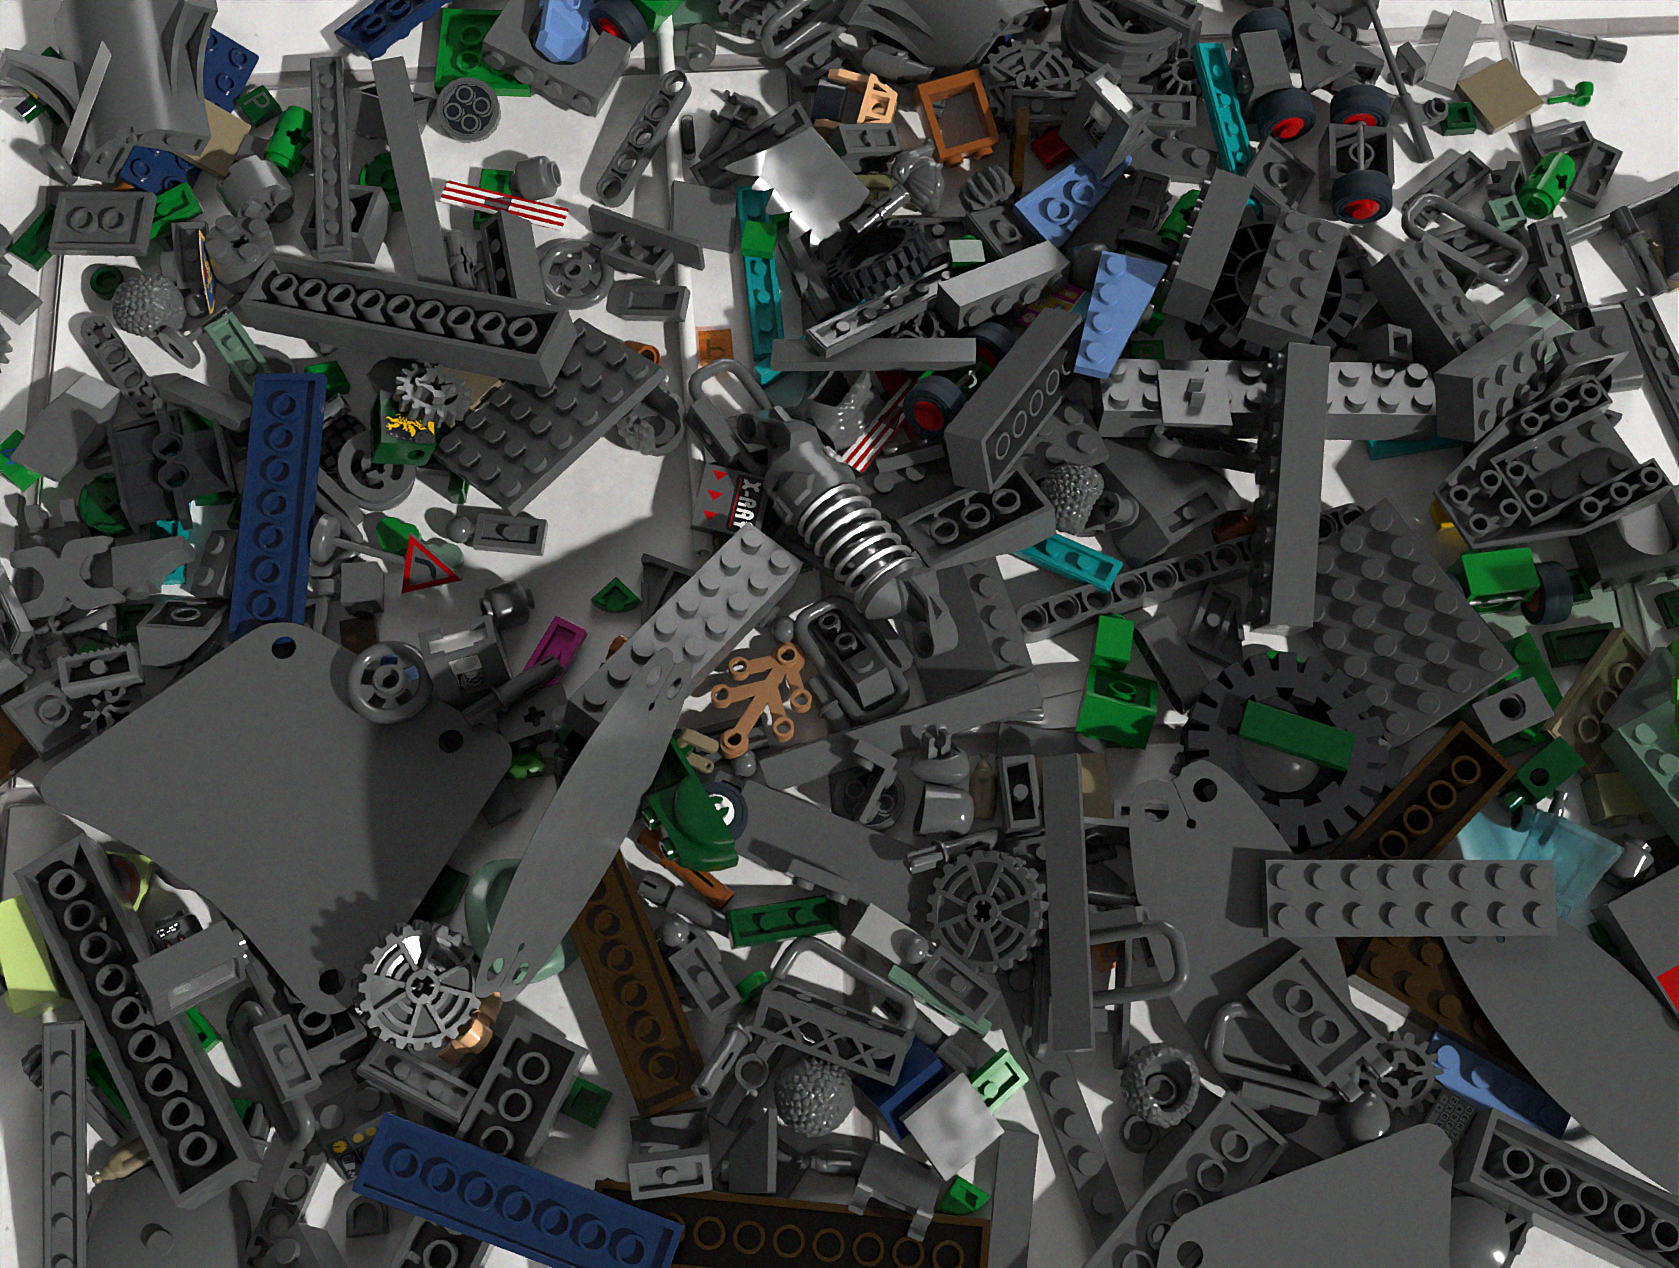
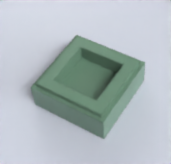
M1515 194L1486 201L1482 206L1488 223L1503 232L1522 228L1527 223L1525 214Z

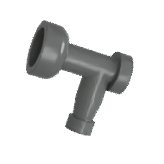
M1554 790L1552 795L1554 798L1549 806L1546 817L1535 814L1530 805L1522 804L1512 812L1511 829L1524 833L1533 828L1552 833L1555 838L1565 840L1571 828L1570 820L1562 818L1565 800H1568L1569 793Z

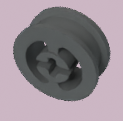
M367 430L351 437L342 447L338 457V483L340 488L360 508L369 511H386L399 506L410 495L415 482L416 465H399L402 475L400 479L393 480V464L371 463V430ZM356 461L361 462V480L366 479L365 486L360 484L352 474L351 468Z

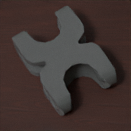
M95 536L68 541L63 546L62 551L52 547L35 546L10 552L8 556L11 567L25 570L35 569L40 572L44 580L43 591L39 597L29 602L21 603L28 620L47 619L50 616L54 618L62 617L72 611L73 605L82 610H99L109 604L118 606L126 603V598L117 589L112 587L100 588L91 577L92 566L96 560L110 555L111 547H116L115 538Z

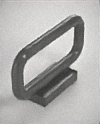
M813 0L790 1L773 14L762 27L760 42L766 57L778 59L790 51L796 56L834 31L838 36L851 27V25H846L839 17L845 7V0L827 1L782 36L783 41L775 46L773 34L776 29Z
M1428 193L1418 196L1412 201L1401 217V228L1404 233L1415 242L1427 239L1429 244L1437 250L1438 257L1448 271L1456 277L1457 284L1464 294L1468 292L1476 278L1492 286L1503 287L1510 285L1519 277L1527 265L1529 259L1528 252L1521 242L1437 194ZM1424 207L1436 208L1510 251L1514 255L1515 260L1505 273L1493 272L1438 238L1423 231L1415 225L1414 220Z
M731 358L714 360L699 368L690 377L688 389L694 402L690 404L685 421L719 466L731 469L735 467L739 460L743 467L751 474L765 477L768 464H762L755 460L703 392L701 386L704 381L720 372L729 371L737 377L761 410L772 409L775 405L747 368L739 361Z
M319 467L315 505L324 514L333 515L339 519L340 530L348 537L349 541L364 545L363 535L357 526L365 518L358 504ZM242 489V492H241V495H240L241 507H242L243 489ZM346 549L330 563L323 566L316 565L310 559L309 576L315 579L332 578L341 572V563H352L361 553Z
M841 595L824 597L798 614L794 622V633L797 641L846 714L854 722L864 724L895 714L907 704L910 697V687L903 673L911 669L914 657L888 619L870 620L866 618L850 599ZM839 609L843 611L854 628L887 666L891 682L896 689V694L892 700L873 711H864L857 705L808 632V624L829 610Z
M1134 906L1089 914L1090 945L1163 935L1169 940L1174 963V975L1168 981L1093 992V1007L1170 997L1178 994L1186 986L1190 977L1188 952L1183 934L1174 924L1166 920H1150L1148 906ZM1050 978V997H1051V978Z
M803 936L792 941L772 971L770 981L776 979L785 983L786 975L798 956L804 951H812L899 1004L902 1009V1015L897 1023L898 1026L912 1030L917 1018L916 1004L912 996L903 988L822 939L813 936ZM783 1016V1018L781 1019V1021L787 1024V1022H786V1020H785V1018H784V1016ZM793 1016L795 1021L799 1020V1018ZM807 1022L798 1026L803 1037L815 1043L823 1039L817 1025ZM829 1030L831 1035L836 1033L834 1031ZM842 1036L834 1040L841 1054L850 1057L856 1054L857 1051L860 1052L852 1038ZM880 1049L870 1055L873 1059H886L894 1054Z
M247 1001L240 1006L233 1018L232 1033L235 1044L282 1144L292 1152H300L307 1147L315 1134L314 1114L305 1094L317 1090L321 1086L322 1081L290 1014L270 1021L266 1012L258 1003ZM251 1020L254 1027L249 1032L248 1023ZM288 1101L298 1120L299 1131L297 1134L282 1106L283 1103Z
M1233 1001L1223 1005L1216 1012L1211 1025L1207 1055L1212 1067L1219 1074L1236 1080L1234 1093L1238 1097L1314 1116L1318 1115L1320 1101L1327 1103L1344 1101L1334 1087L1326 1086L1321 1089L1315 1083L1227 1061L1223 1055V1043L1228 1022L1234 1017H1242L1266 1023V1021L1250 1003ZM1362 1064L1349 1074L1357 1085L1360 1079Z

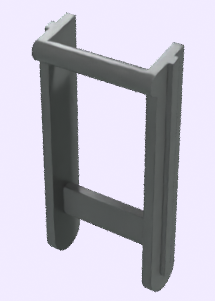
M1087 889L1088 904L1117 909L1136 906L1135 896ZM1046 893V894H1044L1043 896H1044V900H1045V901H1048L1047 893ZM1044 929L1042 936L1046 939L1044 946H1036L1031 1035L1032 1056L1036 1059L1044 1058L1047 1049L1048 1026L1053 1027L1052 1002H1049L1051 978L1049 929ZM1133 939L1119 941V945L1116 947L1118 961H1116L1115 989L1131 986ZM1131 1002L1114 1004V1010L1093 1008L1094 1032L1113 1035L1114 1069L1123 1070L1127 1066L1125 1063L1129 1059Z

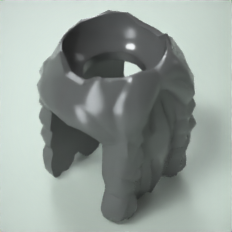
M824 371V374L817 379L816 383L811 385L809 391L804 393L801 402L795 409L793 419L804 421L816 427L821 443L825 447L829 446L835 452L848 450L850 446L856 443L857 438L863 435L864 430L869 428L871 422L875 420L876 415L880 414L884 407V400L880 397L879 389L872 385V378L868 371H864L852 387H848L847 377L844 378V374L840 373L841 371Z
M662 382L659 383L616 423L619 429L618 434L625 438L628 446L642 455L659 457L671 454L679 447L685 431L686 408L682 398L677 393H670L669 389ZM652 415L662 418L665 423V429L662 434L655 437L654 428L645 419L642 420L643 418Z

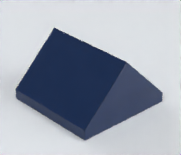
M914 1036L912 1045L905 1055L895 1086L863 1074H858L851 1081L896 1139L901 1142L909 1135V1132L899 1118L948 1078L949 1075L939 1058ZM896 1055L886 1059H876L874 1063L876 1067L891 1072Z

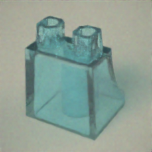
M1538 811L1516 860H1554L1557 916L1565 920L1571 909L1579 910L1599 880L1620 858L1625 849L1562 816Z

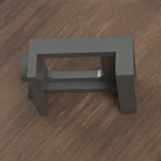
M1619 322L1555 336L1553 342L1560 358L1556 362L1545 365V372L1548 377L1545 390L1534 398L1536 403L1593 374L1599 383L1602 384L1631 352ZM1602 360L1596 367L1594 362Z
M707 1107L657 1113L642 1120L640 1116L630 1117L632 1155L628 1156V1172L632 1200L713 1190Z

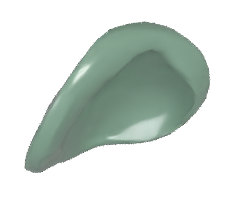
M521 859L490 861L474 873L468 884L464 903L465 921L471 944L480 961L482 960L502 902ZM570 929L529 984L537 983L556 975L577 960L579 953ZM524 943L519 946L518 952L523 949ZM503 958L495 960L488 971L497 976L503 967ZM527 962L520 965L513 976V984L521 982L527 974L529 968Z

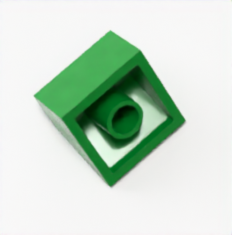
M1090 664L1077 713L1075 731L1082 733L1090 739L1102 738L1116 742L1124 748H1140L1145 750L1157 715L1158 681Z

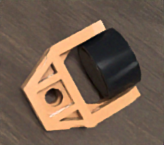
M830 69L828 77L822 76L820 78L812 107L811 122L823 139L828 140L835 128L843 124L841 120L848 92L860 94L864 97L857 124L893 123L898 94L886 84L880 83L874 74L870 73V76L844 69Z

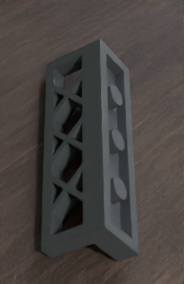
M773 979L763 989L751 1029L753 1033L895 1086L898 1081L905 1055L910 1049L915 1036V1032L776 979ZM768 1007L781 1011L788 1025L776 1029L763 1024ZM793 1016L799 1018V1020L795 1021ZM807 1022L817 1025L823 1039L815 1043L805 1040L798 1026ZM829 1030L834 1031L836 1033L831 1035ZM842 1036L852 1038L860 1052L850 1057L841 1054L834 1040ZM881 1049L896 1055L891 1072L876 1067L870 1054ZM863 1058L865 1062L859 1061L858 1059Z

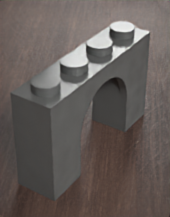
M509 0L483 40L482 61L486 62L493 69L501 70L515 77L521 83L529 84L545 92L549 97L559 99L573 106L577 111L587 113L596 118L629 64L632 45L603 30L590 53L582 61L572 65H556L547 62L535 53L530 44L538 30L542 9L539 7L540 0Z
M1679 484L1674 485L1657 503L1669 534V548L1665 554H1647L1633 548L1620 534L1615 520L1583 534L1568 536L1578 567L1582 568L1590 591L1602 589L1604 593L1620 589L1624 584L1634 583L1635 586H1643L1654 582L1656 578L1666 577L1667 580L1679 579Z

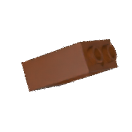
M978 68L917 85L912 96L926 139L930 138L936 147L932 154L936 163H942L946 169H950L963 164V159L975 157V160H981L993 155V151L1001 141ZM971 92L985 138L946 149L932 103Z

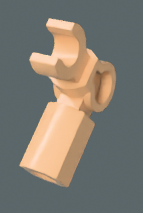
M493 992L487 998L476 997L481 1001L479 1009H471L469 1015L473 1020L469 1026L462 1024L458 1027L459 1036L453 1040L448 1036L445 1037L444 1040L449 1044L438 1053V1057L446 1063L452 1064L462 1054L467 1055L472 1052L478 1054L487 1046L493 1035V1030L489 1027L495 1024L504 1002L500 1000V992Z

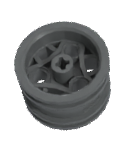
M1068 0L1060 26L1061 42L1066 54L1073 61V65L1077 69L1083 70L1085 76H1089L1108 63L1121 76L1117 87H1120L1122 81L1144 84L1157 77L1163 64H1166L1170 57L1173 56L1176 44H1178L1179 37L1182 34L1112 0Z

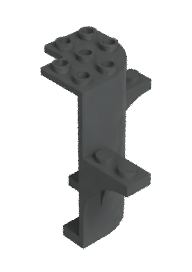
M63 0L54 19L60 59L5 48L0 58V80L25 88L43 99L60 115L69 129L100 44L103 41L111 53V58L75 151L80 178L114 183L134 145L200 157L211 139L204 101L203 68L208 36L218 12L216 0Z
M845 0V7L839 17L846 25L869 27L898 41L915 54L925 65L935 67L934 75L941 79L976 69L998 36L1029 31L1047 5L1042 0Z

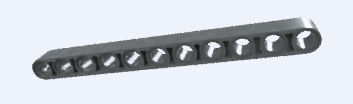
M1347 503L1320 512L1319 531L1324 537L1318 538V546L1347 526L1344 520L1352 522L1367 511L1365 507L1357 503ZM1253 533L1116 576L1111 590L1109 589L1108 593L1102 594L1098 592V588L1090 583L1026 603L1020 607L1016 615L1025 643H1036L1096 624L1100 615H1125L1203 590L1204 586L1209 582L1217 586L1246 577L1249 574L1250 568L1254 567V556L1248 550L1250 549ZM1216 559L1226 560L1230 567H1222ZM1184 569H1193L1199 577H1190ZM1158 578L1163 580L1167 587L1161 588L1156 586L1152 579ZM1126 588L1131 590L1135 597H1125L1120 592V589ZM1091 598L1097 599L1102 603L1103 607H1092L1087 600ZM1065 609L1071 617L1061 618L1055 613V610ZM1033 619L1038 624V627L1027 628L1022 623V620Z

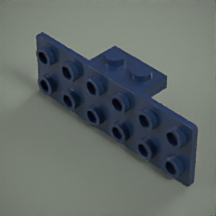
M212 27L208 36L204 57V98L232 113L237 103L236 100L239 99L259 60V56ZM135 145L119 178L143 192H153L157 197L184 182H187L193 189L202 169L170 151Z

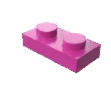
M555 615L523 671L553 654L561 663L564 674L552 679L540 688L560 683L588 636L586 630Z

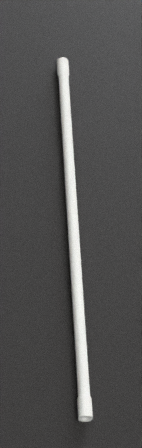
M672 14L655 31L658 44L660 80L666 73L675 70ZM676 82L669 87V92H677ZM662 107L663 116L668 110L666 107ZM679 115L665 136L670 210L671 185L674 180L684 182ZM674 261L675 286H686L691 292L685 322H678L684 407L686 408L685 413L687 415L690 404L694 402L689 394L688 382L691 375L698 370L691 268ZM686 423L693 514L706 461L704 445ZM692 530L694 555L698 557L713 555V534Z

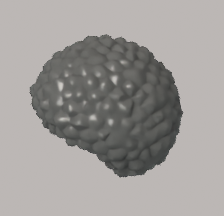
M142 273L131 278L129 277L125 280V283H121L116 288L111 299L113 318L121 330L127 331V333L141 337L147 336L151 339L159 337L158 334L166 327L176 328L177 330L183 327L186 317L184 298L179 288L169 278H164L162 275Z
M1069 463L1055 467L1054 470L1047 474L1043 483H1041L1040 490L1055 508L1056 530L1069 534L1084 530L1088 516H1090L1093 509L1092 506L1095 505L1099 495L1103 492L1104 480L1102 475L1092 467L1078 463Z
M1162 1042L1150 1043L1148 1046L1143 1045L1141 1049H1137L1134 1054L1129 1056V1060L1125 1063L1127 1066L1123 1068V1074L1120 1077L1124 1104L1138 1117L1150 1124L1164 1128L1178 1125L1180 1120L1186 1118L1188 1113L1192 1111V1107L1198 1098L1200 1076L1192 1054L1185 1052L1184 1049L1179 1048L1175 1044L1170 1045Z
M811 1054L796 1058L788 1063L786 1068L780 1071L779 1077L774 1080V1102L779 1118L791 1130L800 1134L804 1133L807 1138L827 1135L844 1122L845 1118L852 1111L853 1105H855L850 1076L842 1066Z

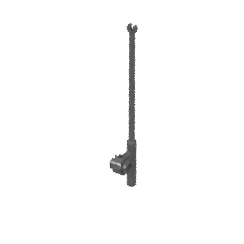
M1364 0L1398 90V100L1422 164L1428 163L1435 158L1422 125L1436 126L1448 115V103L1443 98L1435 97L1432 100H1427L1422 105H1414L1411 94L1405 88L1373 0Z

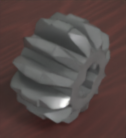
M998 165L985 166L981 171H976L972 177L967 178V182L959 189L958 197L965 211L970 213L1006 204V201L1012 198L1015 187L1008 173H1005Z

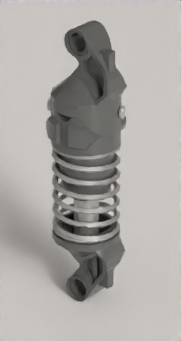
M781 405L775 406L772 409L741 414L737 420V432L740 439L747 444L767 447L768 469L763 481V489L774 503L773 509L783 524L791 525L799 535L805 538L806 543L815 544V555L825 556L824 566L829 569H835L834 579L845 581V592L855 593V604L858 605L863 615L870 620L895 619L910 622L912 625L910 643L914 653L919 658L929 659L953 650L958 644V632L955 622L949 613L950 608L939 595L936 571L926 567L920 559L912 557L911 549L906 545H902L901 537L891 532V524L881 520V512L871 508V501L861 495V488L857 486L856 478L851 468L844 462H838L835 459L836 452L831 447H825L821 443L816 427L804 421L792 419ZM880 526L885 529L886 533H882ZM890 538L895 541L896 545L888 546ZM900 550L906 554V557L897 559ZM893 552L889 560H887L884 555ZM842 568H854L850 573L840 575ZM861 573L865 576L866 580L862 584L850 587L856 576Z

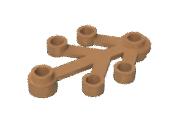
M782 642L772 649L769 656L747 660L741 656L734 657L729 662V675L736 681L745 680L749 674L770 671V673L762 681L732 688L725 684H718L712 688L711 703L719 709L726 708L734 702L753 698L735 728L726 730L720 737V752L726 759L736 758L748 750L749 740L747 736L767 704L773 721L772 732L774 738L778 741L786 742L793 737L794 723L786 716L778 689L784 677L791 691L790 706L792 710L796 713H805L811 708L812 696L810 692L804 689L799 673L805 663V654L797 644ZM788 654L794 658L790 661H785L781 656ZM736 665H742L746 668L743 672L733 670ZM725 693L728 697L725 700H718L715 698V695ZM802 697L807 700V703L799 705L795 702V699ZM785 725L790 729V731L787 733H780L777 730V728L779 726ZM735 737L740 739L741 742L738 745H731L728 743V740Z

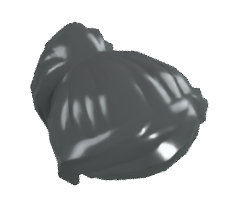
M930 138L925 139L923 145L908 148L900 153L891 167L892 177L909 193L911 197L909 202L919 208L921 212L927 214L930 212L936 213L941 207L940 197L944 192V180L941 174L943 164L936 163L932 157L936 147Z

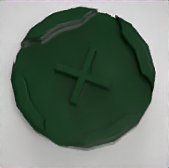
M114 472L101 473L94 477V480L88 485L86 483L80 491L78 505L81 519L90 530L101 536L120 538L134 534V531L129 526V522L121 508V500L118 496ZM141 524L140 528L142 529L146 524Z

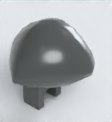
M944 728L938 729L939 736L937 740L929 732L922 733L921 747L915 752L909 766V770L915 777L929 784L943 786L956 785L968 777L970 764L967 753L963 748L951 742V734Z
M1369 1085L1361 1088L1363 1094L1353 1103L1349 1102L1347 1104L1344 1102L1334 1118V1126L1351 1150L1387 1137L1390 1133H1395V1118L1389 1117V1111L1383 1098Z

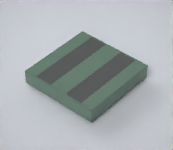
M1531 294L1487 325L1493 332L1506 323L1544 327V340L1547 342L1544 365L1559 355L1553 338L1557 335L1576 331Z

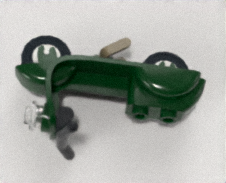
M567 704L556 708L551 713L552 718L548 722L551 730L556 731L555 738L558 741V748L554 751L553 761L557 790L588 742L562 722ZM690 728L675 729L652 782L656 792L644 798V809L641 810L642 818L650 830L655 828L661 839L659 846L664 857L668 861L674 860L677 866L701 872L722 871L736 867L739 857L734 848L735 841L741 837L748 823V807L745 799L736 788L724 782L711 781L701 784L692 769L694 768L706 774L711 773L714 763L693 753V746L713 754L718 751L719 743Z

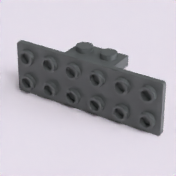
M751 780L746 781L741 795L744 797L748 807V823L741 837L735 841L734 848L739 856L793 877L791 883L812 892L814 886L828 891L826 898L847 906L848 900L867 908L872 903L899 921L919 929L926 927V914L932 911L933 906L927 903L928 895H933L936 892V888L932 883L935 878H943L945 873L943 869L941 870L937 867L915 874L908 873L907 868L903 864L905 854L919 848Z

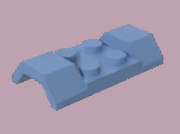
M540 0L539 7L542 9L539 19L535 47L556 65H572L586 58L591 27L589 12L594 6L595 0Z

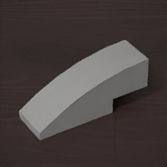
M870 903L851 934V940L881 958L882 962L891 968L895 964L920 979L917 974L923 966L921 964L911 965L905 962L900 954L902 941L909 935L919 934ZM928 941L930 952L934 954L938 947Z

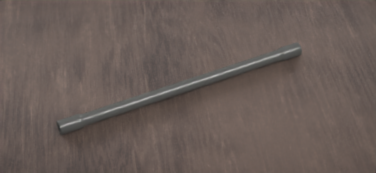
M1677 185L1627 205L1634 219L1658 210L1657 200ZM1610 213L1566 231L1570 245H1576L1615 228L1609 217ZM1532 245L1526 248L1529 258L1527 265L1537 261ZM1511 254L1497 261L1488 262L1484 266L1493 272L1502 274L1507 271L1515 257ZM1476 278L1470 289L1474 290L1487 283Z

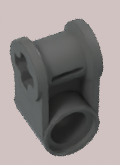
M1112 491L1103 492L1099 495L1095 505L1092 506L1093 509L1090 516H1088L1084 530L1075 533V536L1095 537L1133 524L1139 515L1137 500L1128 495L1119 496Z

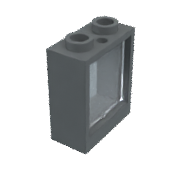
M224 919L132 965L139 994L156 1025L246 980L245 965L249 963L245 950L248 947L238 928L231 931Z

